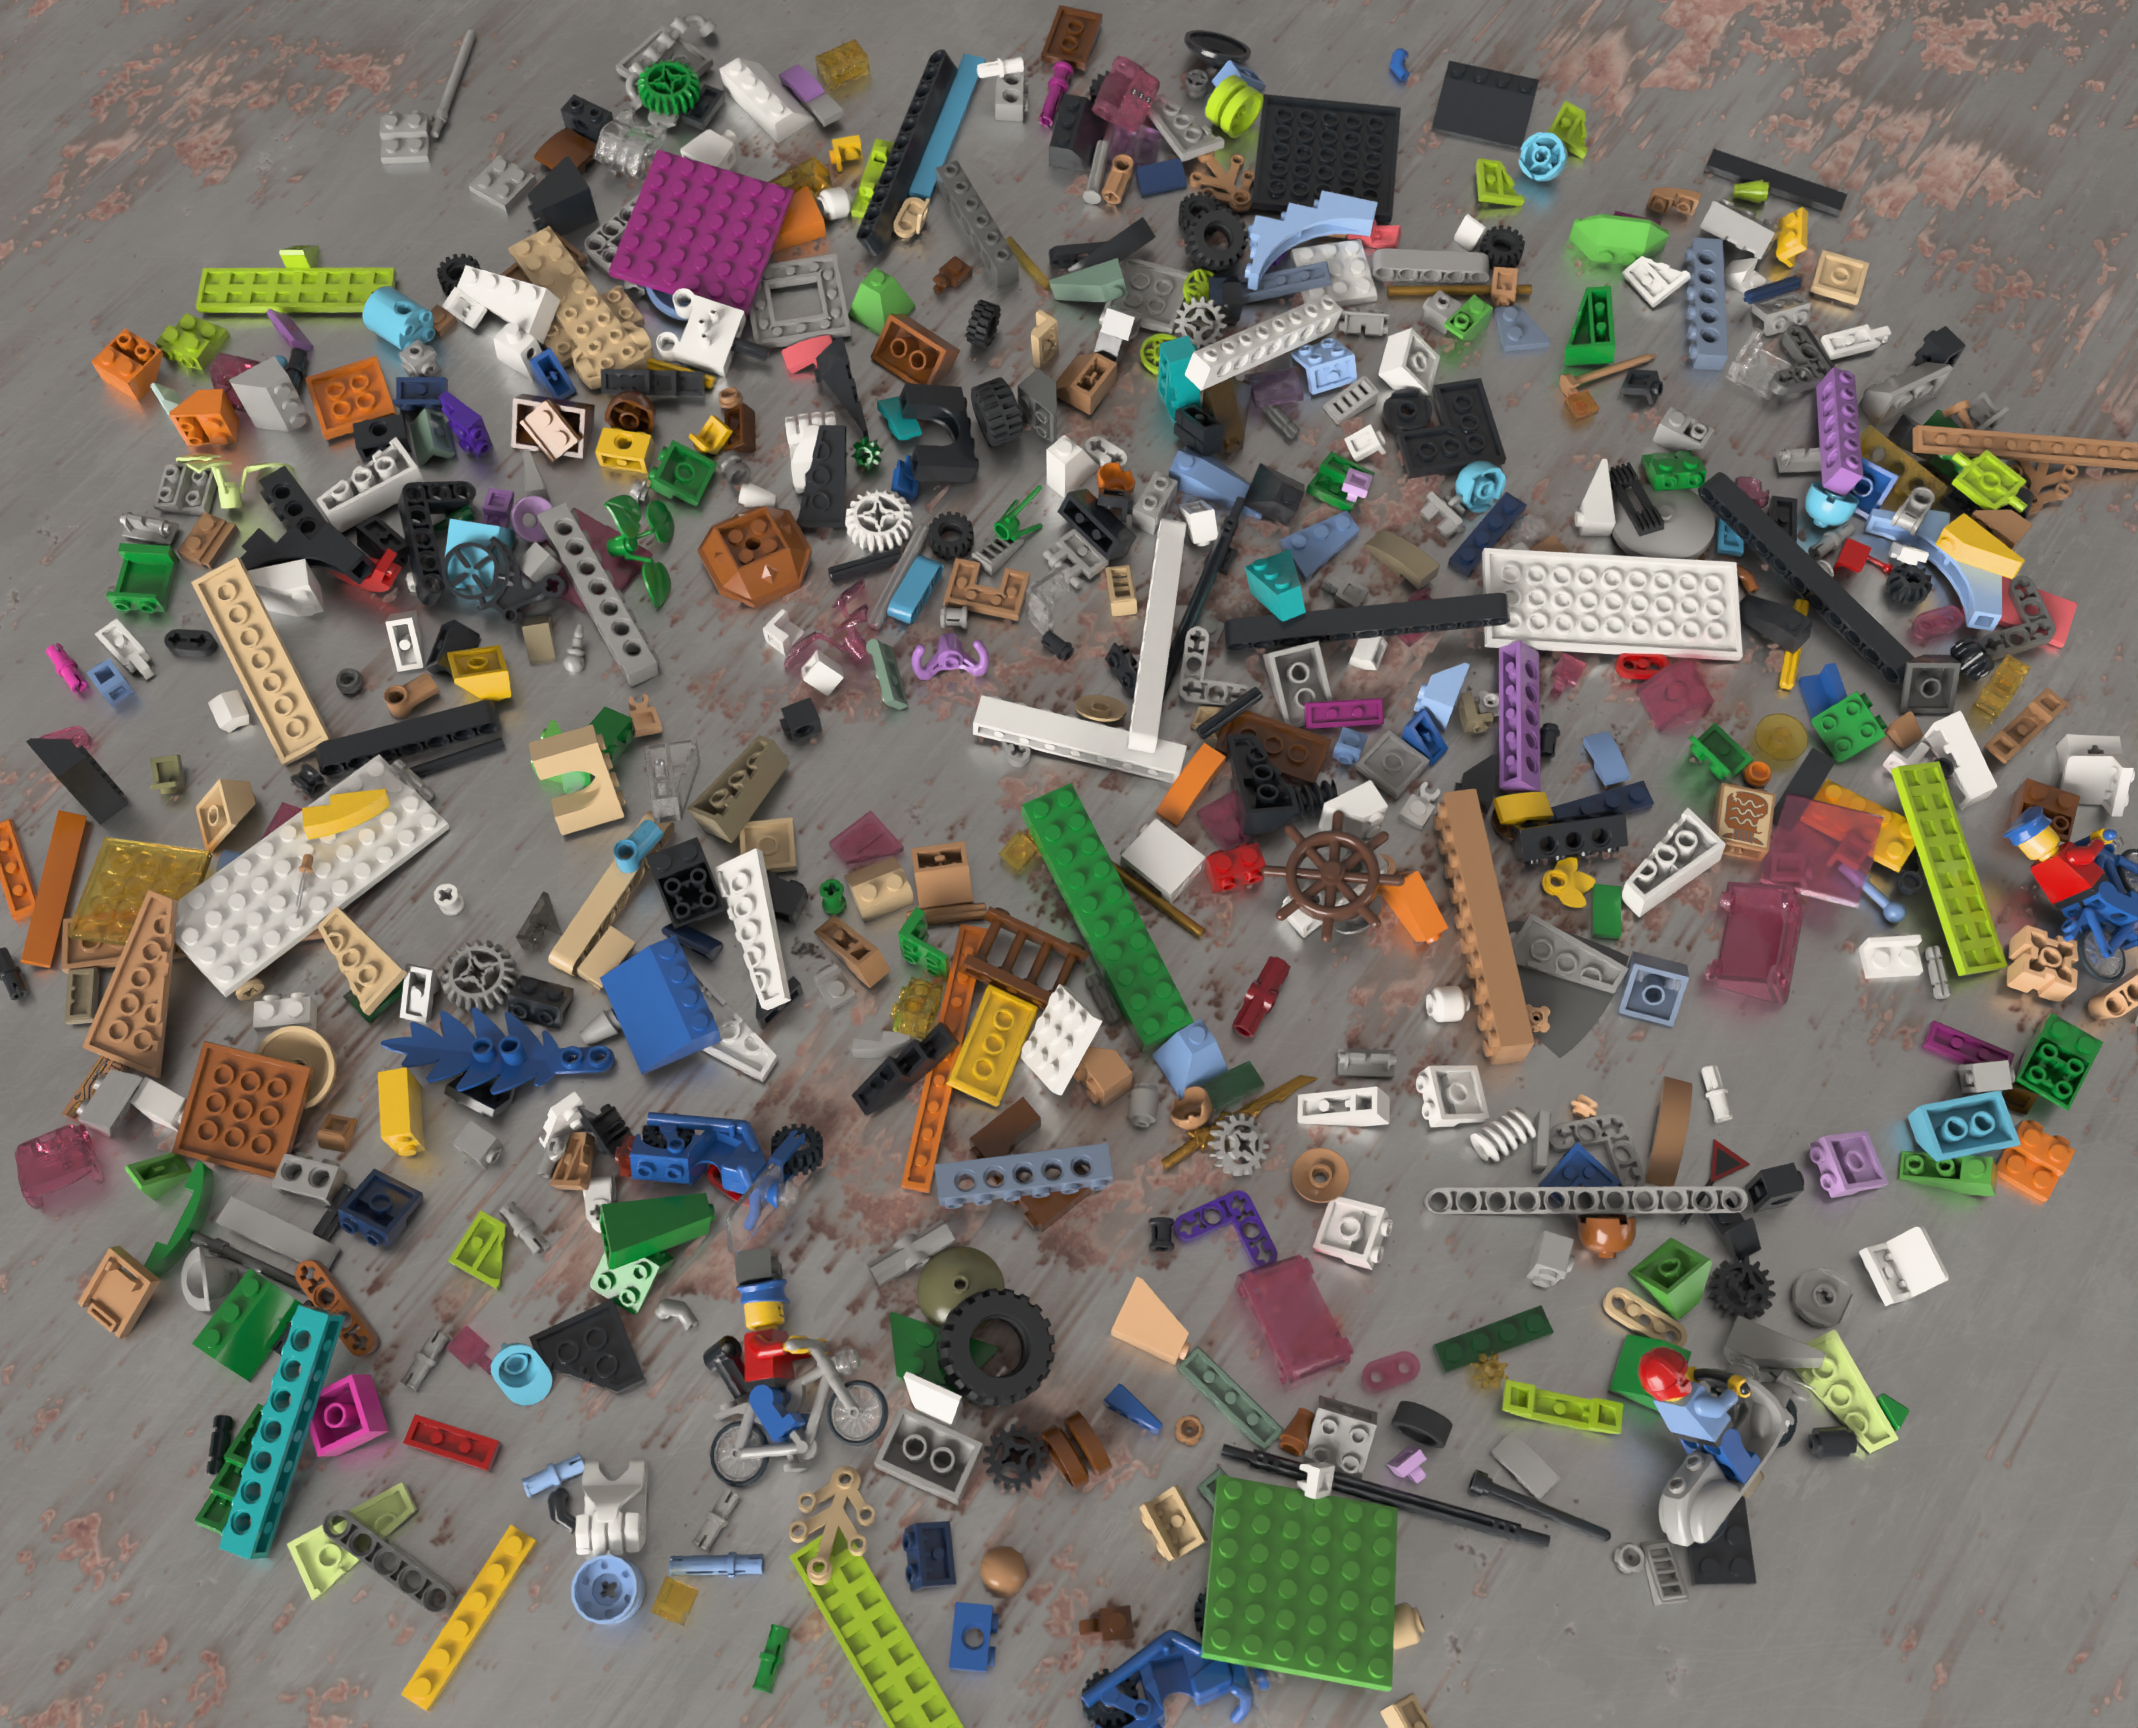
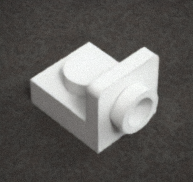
M1371 424L1344 439L1356 463L1378 450L1382 455L1386 453L1383 445L1387 442L1380 430L1376 432Z

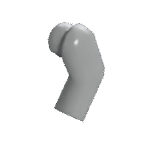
M553 1137L548 1141L537 1174L547 1178L551 1177L555 1164L567 1150V1144L564 1139Z
M666 1298L661 1300L655 1308V1314L660 1319H667L669 1316L678 1317L686 1331L693 1329L699 1323L684 1301Z

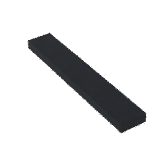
M1713 149L1704 170L1739 183L1757 180L1769 182L1768 193L1839 216L1848 195L1717 149Z

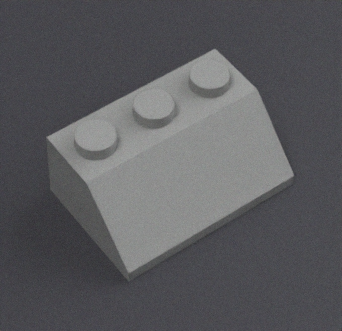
M275 356L229 380L256 428L291 432L311 421L288 374Z
M1925 362L1918 366L1913 365L1906 369L1904 373L1897 376L1895 374L1891 375L1884 382L1878 385L1872 384L1866 388L1859 406L1877 426L1936 398L1953 368L1949 364Z
M900 1406L874 1464L880 1471L959 1506L972 1478L983 1443Z

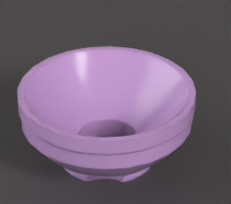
M528 496L519 500L513 506L510 514V523L515 534L521 539L532 543L545 541L546 537L540 528L537 514L551 509L553 506L546 499L538 496ZM526 513L533 514L536 519V524L532 528L526 527L523 523V516Z

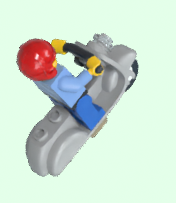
M1661 1346L1652 1348L1643 1354L1640 1358L1638 1376L1643 1389L1654 1398V1404L1667 1427L1676 1438L1680 1439L1688 1456L1668 1481L1662 1492L1658 1509L1659 1522L1662 1531L1667 1534L1671 1543L1681 1546H1689L1694 1541L1710 1543L1716 1541L1723 1534L1728 1523L1729 1513L1740 1497L1750 1498L1763 1481L1764 1474L1761 1469L1774 1450L1785 1446L1792 1439L1797 1425V1411L1790 1399L1792 1388L1772 1382H1757L1761 1374L1756 1362L1749 1357H1735L1726 1370L1715 1368L1696 1369V1366L1688 1367V1362L1681 1353L1673 1348ZM1701 1381L1708 1383L1711 1387L1710 1393L1700 1384ZM1734 1405V1418L1732 1421L1726 1412Z

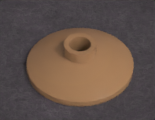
M1310 1149L1297 1158L1292 1168V1181L1295 1189L1301 1196L1312 1202L1326 1203L1333 1201L1344 1193L1349 1184L1350 1174L1346 1161L1342 1156L1330 1149ZM1317 1176H1323L1326 1180L1320 1183L1317 1182L1315 1178Z

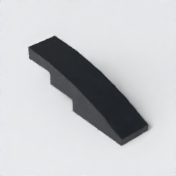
M601 369V394H618L622 391L634 390L644 395L705 397V372Z
M939 1022L922 1041L914 1039L897 1058L888 1056L852 1094V1097L865 1115L872 1114L922 1079L960 1044L946 1024Z

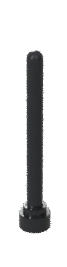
M1475 1469L1468 1486V1492L1479 1497L1490 1494L1599 1540L1608 1541L1611 1538V1533L1608 1529L1493 1483V1479L1488 1477V1473Z

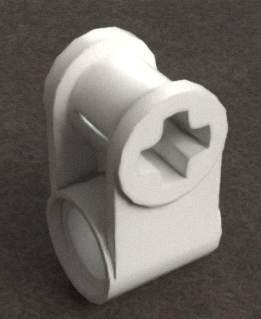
M613 1174L590 1178L589 1189L583 1190L587 1220L598 1233H601L599 1226L601 1204L616 1203L617 1190Z

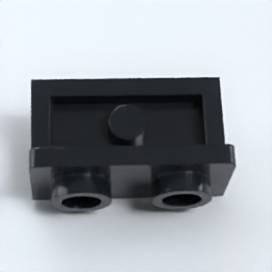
M521 975L508 994V1012L518 1019L560 1029L563 1024V1012L574 997V988Z
M467 1069L462 1075L446 1084L444 1091L445 1095L451 1097L457 1103L464 1104L477 1111L480 1115L493 1119L511 1106L515 1088L493 1095L490 1089L500 1077L498 1075L476 1087L459 1092L456 1086L468 1071Z

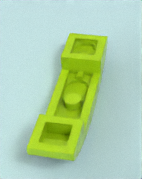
M1506 1379L1502 1410L1548 1424L1594 1432L1620 1434L1624 1403L1596 1397L1587 1399L1538 1389L1536 1385Z

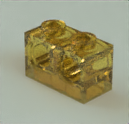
M856 39L815 56L817 73L830 91L870 74L869 57Z
M2007 654L1993 672L1973 707L1997 719L2010 703L2031 667Z
M911 977L907 987L902 986L900 990L899 1003L894 1002L890 1018L894 1019L893 1031L925 1039L939 1011L943 985Z

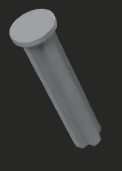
M1099 140L1096 145L1087 190L1083 193L1084 201L1089 204H1098L1101 201L1100 191L1110 150L1107 140Z

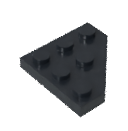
M613 1299L529 1337L533 1349L538 1353L546 1366L553 1371L617 1394L646 1382Z

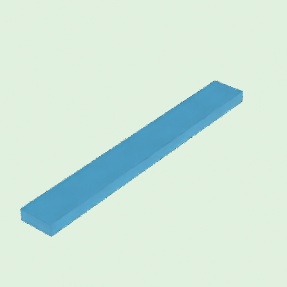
M963 54L957 74L918 167L908 196L922 200L932 199L937 186L936 168L945 165L980 80L977 73V65L986 63V58Z

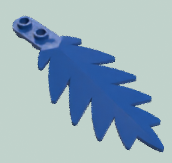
M475 1007L471 1009L477 1038L452 1015L445 1011H440L444 1038L424 1025L411 1022L412 1037H399L381 1041L382 1047L407 1055L401 1063L403 1068L425 1066L437 1062L426 1077L429 1083L455 1076L468 1069L456 1086L459 1092L476 1087L500 1075L490 1089L491 1093L495 1095L515 1088L536 1077L534 1085L541 1086L551 1080L556 1074L604 1072L610 1069L615 1062L613 1051L604 1045L559 1048L554 1038L545 1030L542 1031V1045L534 1033L510 1012H505L504 1014L509 1036H505L493 1021Z

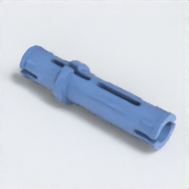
M729 1552L728 1555L671 1556L669 1574L670 1576L722 1574L728 1575V1577H736L737 1574H763L765 1559L763 1553L743 1555L736 1552Z

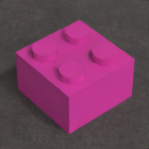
M351 1374L322 1388L309 1427L318 1457L339 1456L389 1431L371 1375Z

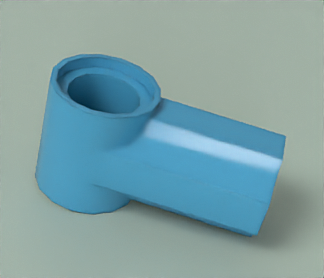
M645 819L627 839L620 840L615 844L613 853L620 871L624 873L637 871L641 866V860L662 839L664 836L663 831L654 822ZM632 854L630 858H622L624 855Z

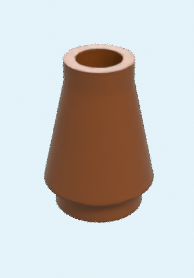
M1305 1408L1298 1409L1296 1415L1279 1437L1281 1440L1279 1446L1285 1452L1301 1456L1303 1451L1308 1449L1312 1422L1315 1415Z

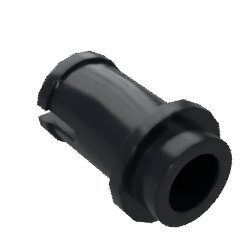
M1048 630L1043 635L1041 644L1057 654V659L1066 661L1074 653L1072 643L1065 642L1052 630Z
M1544 723L1540 728V756L1543 758L1555 757L1557 737L1560 736V730L1558 725L1554 723Z

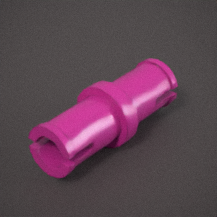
M56 643L58 650L54 644L46 649V654L55 664L57 674L66 680L72 692H78L76 686L80 692L88 686V682L79 672L76 661L70 659L61 644Z

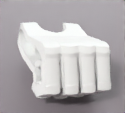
M821 411L812 412V418H809L808 413L798 414V420H796L795 416L785 417L786 434L791 457V471L796 493L805 492L806 479L813 459L812 455L819 426L836 425L835 411L825 412L824 417H822Z
M632 1458L628 1470L614 1481H609L604 1476L599 1459L586 1460L582 1477V1487L585 1492V1512L582 1515H576L577 1554H589L592 1549L593 1555L597 1556L606 1555L608 1550L611 1555L623 1554L625 1549L626 1552L630 1553L639 1552L646 1541L648 1467L645 1458Z

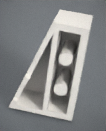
M1961 710L1934 722L1917 744L1918 746L1922 741L1931 747L1924 755L1928 758L1927 763L1934 762L1937 758H1946L1952 762L1954 772L1946 780L1952 799L1961 811L1987 799L1998 787Z

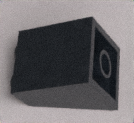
M569 156L563 158L528 194L530 205L527 208L531 217L535 220L532 223L536 232L550 226L553 232L558 233L562 237L599 220L590 187Z

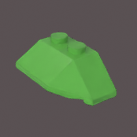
M1599 214L1584 219H1574L1569 239L1592 261L1630 266L1641 256L1651 259L1661 253L1668 240L1669 231L1663 229L1652 220Z

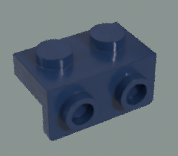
M396 377V399H392V404L400 408L401 412H416V408H427L440 412V408L443 406L439 396L445 390L448 391V379L446 377Z

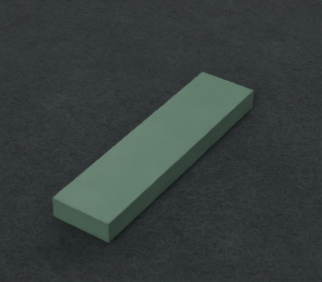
M1199 1346L1177 1366V1369L1261 1451L1265 1452L1284 1431Z

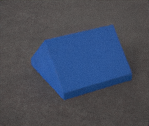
M1862 457L1863 477L1849 493L1859 500L1855 513L1868 519L1872 508L1880 509L1899 476Z

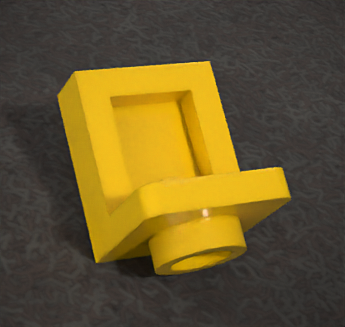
M711 415L699 434L690 433L688 438L694 442L693 447L700 453L717 455L733 431L717 416Z

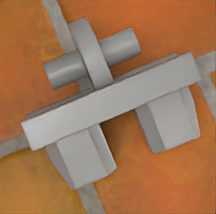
M1433 491L1426 496L1428 502L1420 510V513L1428 522H1432L1440 514L1444 520L1436 528L1445 538H1448L1456 531L1461 534L1466 529L1462 525L1464 521L1455 513L1456 511L1459 515H1463L1466 511L1461 506L1463 497L1460 494L1453 498L1446 494L1443 500L1448 503L1447 505Z

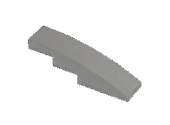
M232 1196L215 1221L220 1226L243 1235L247 1239L298 1263L306 1260H318L329 1269L340 1250L338 1246Z

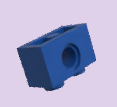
M955 1603L949 1661L950 1670L987 1674L988 1666H994L996 1647L990 1646L991 1633L997 1634L999 1614L993 1613V1605ZM974 1629L981 1631L984 1635L982 1643L976 1647L969 1646L966 1643L968 1632Z

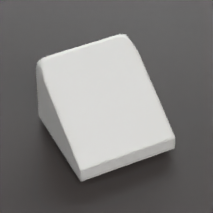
M1467 214L1454 236V241L1469 252H1472L1481 244L1486 227Z

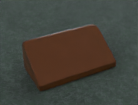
M745 403L724 411L725 424L733 431L725 442V452L730 450H736L738 453L756 451L755 411Z

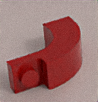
M388 548L381 559L368 557L377 567L360 585L348 576L327 569L326 572L357 588L372 592H385L390 589L402 567L393 562L398 553Z

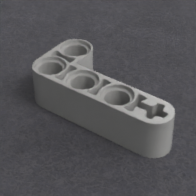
M639 194L589 235L584 242L589 262L611 279H618L611 277L608 271Z

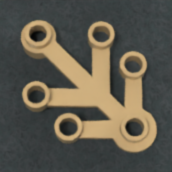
M851 1466L837 1468L832 1473L829 1484L814 1493L803 1492L798 1497V1506L803 1513L813 1512L817 1504L834 1496L832 1506L805 1522L795 1521L789 1526L791 1540L800 1543L806 1540L809 1534L826 1525L817 1556L811 1559L807 1565L808 1577L816 1585L826 1584L832 1577L833 1570L829 1558L838 1528L841 1529L848 1541V1548L852 1555L861 1556L867 1550L865 1537L857 1533L844 1510L847 1497L857 1511V1520L860 1525L865 1527L872 1525L875 1522L876 1515L873 1507L867 1505L859 1493L858 1489L861 1484V1478L858 1471ZM848 1476L851 1478L847 1484L840 1483L842 1477ZM805 1499L813 1500L812 1504L807 1507L803 1506L802 1502ZM870 1512L872 1515L869 1519L863 1520L861 1514ZM796 1528L804 1529L800 1536L793 1535V1531ZM861 1541L863 1546L860 1549L852 1548L853 1543ZM822 1564L825 1566L822 1572L817 1573L813 1570L816 1565Z

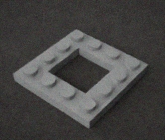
M836 253L767 264L749 312L754 342L770 349L794 345L804 340L830 335L832 339L841 336H852ZM817 282L823 314L775 321L770 289Z

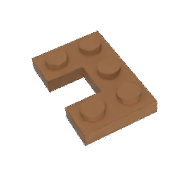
M956 558L944 596V605L952 608L967 606L968 611L1018 621L1030 581V573L1005 568L1000 588H991L976 584L981 569L980 562Z

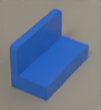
M1836 663L1825 664L1820 674L1800 677L1798 681L1811 721L1815 716L1847 697Z

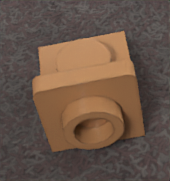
M1494 267L1491 305H1496L1497 307L1514 305L1518 268Z

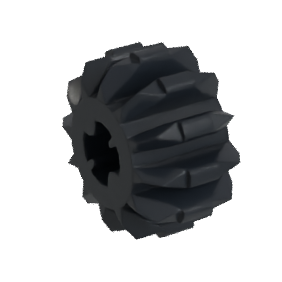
M1904 563L1901 566H1896L1891 571V575L1886 579V585L1888 586L1886 593L1893 594L1892 601L1898 599L1901 601L1902 606L1908 602L1913 607L1918 602L1924 601L1932 590L1933 584L1930 583L1932 575L1925 574L1926 568L1919 569L1917 565L1910 566L1908 563Z
M1971 636L1960 639L1950 649V655L1961 663L1960 669L1971 680L1978 681L1990 674L1989 672L1994 669V661L1987 650Z

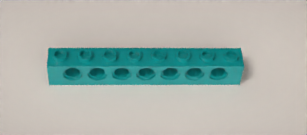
M298 1305L297 1311L291 1320L292 1326L287 1341L282 1347V1356L277 1372L272 1378V1387L267 1402L262 1408L261 1421L257 1432L253 1436L252 1448L247 1463L242 1469L241 1482L237 1493L233 1497L232 1509L227 1524L222 1530L219 1549L246 1559L268 1557L346 1316L316 1306Z

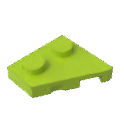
M1565 100L1547 133H1553L1564 142L1567 151L1581 159L1585 157L1588 151L1587 147H1585V138L1587 136L1585 127L1586 112Z
M1479 158L1476 162L1478 200L1481 202L1522 207L1525 198L1523 195L1518 196L1513 188L1515 182L1507 174L1502 162Z
M480 1210L448 1262L498 1290L501 1282L506 1224Z

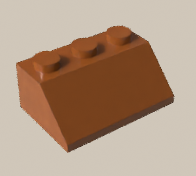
M889 314L870 358L908 383L938 385L951 372L960 350L905 314Z

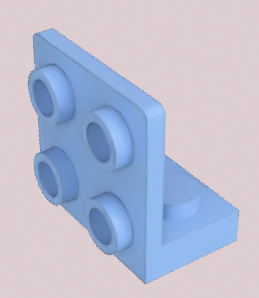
M1326 338L1321 343L1303 345L1298 350L1291 352L1292 357L1306 369L1309 392L1312 395L1357 381L1355 354L1337 339Z

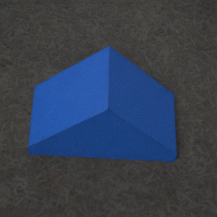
M551 348L546 349L529 360L536 382L550 398L563 400L577 391Z
M1421 708L1405 725L1401 739L1430 760L1429 765L1433 766L1449 749L1425 709Z

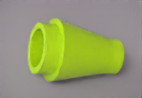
M1757 180L1734 184L1733 198L1759 204L1761 201H1767L1769 182Z

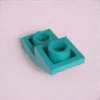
M899 396L877 401V410L888 420V430L899 440H910L912 437L922 435L921 428L916 419L902 418Z

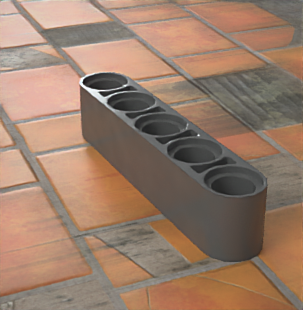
M335 1510L325 1517L323 1531L327 1537L431 1613H439L453 1606L456 1593L449 1583L353 1512ZM338 1516H343L347 1521V1527L342 1533H337L334 1529V1521ZM363 1534L369 1535L372 1540L371 1547L366 1552L362 1551L358 1546V1540ZM388 1552L393 1553L397 1559L396 1565L392 1570L386 1569L383 1565V1558ZM413 1570L418 1571L421 1575V1583L417 1588L410 1587L407 1582V1577ZM436 1589H442L446 1594V1601L441 1607L436 1606L432 1601V1594Z

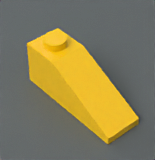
M1965 513L1944 527L1936 542L1938 547L1955 560L2010 579L2016 577L2025 561Z

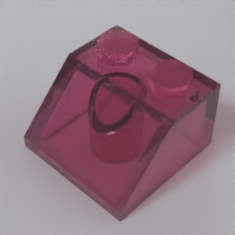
M1690 658L1666 666L1636 688L1659 732L1705 717L1714 703L1710 692Z

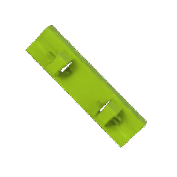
M875 139L851 208L852 216L864 217L894 142Z

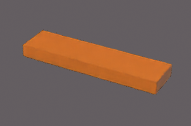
M11 819L0 822V881L11 916L17 922L32 916L37 891L15 823Z

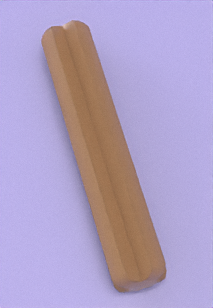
M984 902L921 909L926 913L928 925L984 919L987 913ZM912 910V911H908V912L906 913V918H907V919H908V917L910 916V914L913 912V910Z

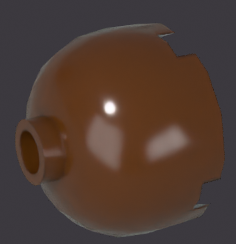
M627 390L618 393L612 398L606 408L605 422L606 424L608 422L612 429L620 428L624 431L644 432L649 435L654 429L656 419L654 405L646 395L639 391Z

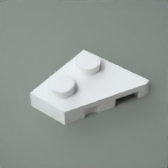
M1643 256L1622 272L1627 281L1653 308L1690 279L1688 271L1683 270V272L1671 269L1670 265L1655 263L1652 259Z
M575 1091L550 1108L549 1117L543 1127L547 1134L539 1138L545 1149L551 1138H563L570 1132L578 1131L584 1127L580 1121L582 1115L577 1108L581 1107L586 1110L587 1108Z

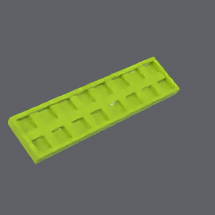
M203 268L196 308L199 313H267L268 309H273L280 313L363 312L367 300L377 289L383 286H391L395 289L397 272L395 268Z
M1940 762L1904 765L1891 769L1958 976L2000 970L2008 967Z
M838 1528L829 1558L833 1574L826 1584L816 1585L812 1583L807 1574V1565L811 1559L817 1556L823 1534L789 1556L888 1728H964L862 1555L854 1556L850 1553L848 1541L840 1528ZM853 1543L852 1548L858 1549L856 1544ZM818 1564L813 1570L819 1573L824 1570L825 1566Z

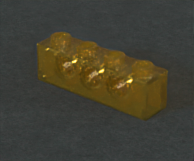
M1869 425L1860 435L1862 457L1891 472L1895 465H1904V473L1898 477L1892 487V490L1902 497L1904 493L1909 496L1912 493V483L1915 480H1923L1924 487L1930 489L1935 495L1934 502L1930 510H1933L1951 490L1872 425ZM1879 448L1884 449V458L1878 462L1874 461L1872 458L1873 452Z

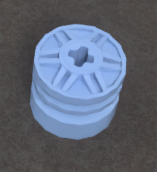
M614 1555L595 1556L586 1561L576 1572L571 1585L572 1601L577 1612L586 1620L598 1624L622 1623L633 1617L642 1606L646 1594L645 1579L640 1568L631 1560ZM608 1583L617 1584L618 1587L614 1590L616 1593L615 1597L606 1596L605 1593L609 1590Z

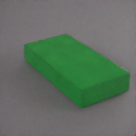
M1593 885L1592 937L1620 939L1621 886Z

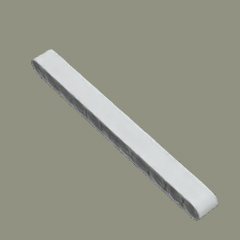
M1161 518L1157 533L1127 742L1128 749L1153 754L1159 732L1186 531L1185 522Z

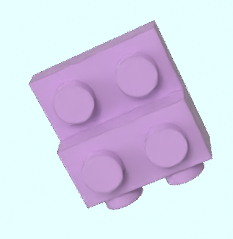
M1867 1130L1827 1135L1810 1144V1158L1814 1163L1818 1164L1822 1174L1820 1178L1821 1186L1829 1192L1831 1198L1853 1195L1862 1190L1881 1188L1889 1184Z

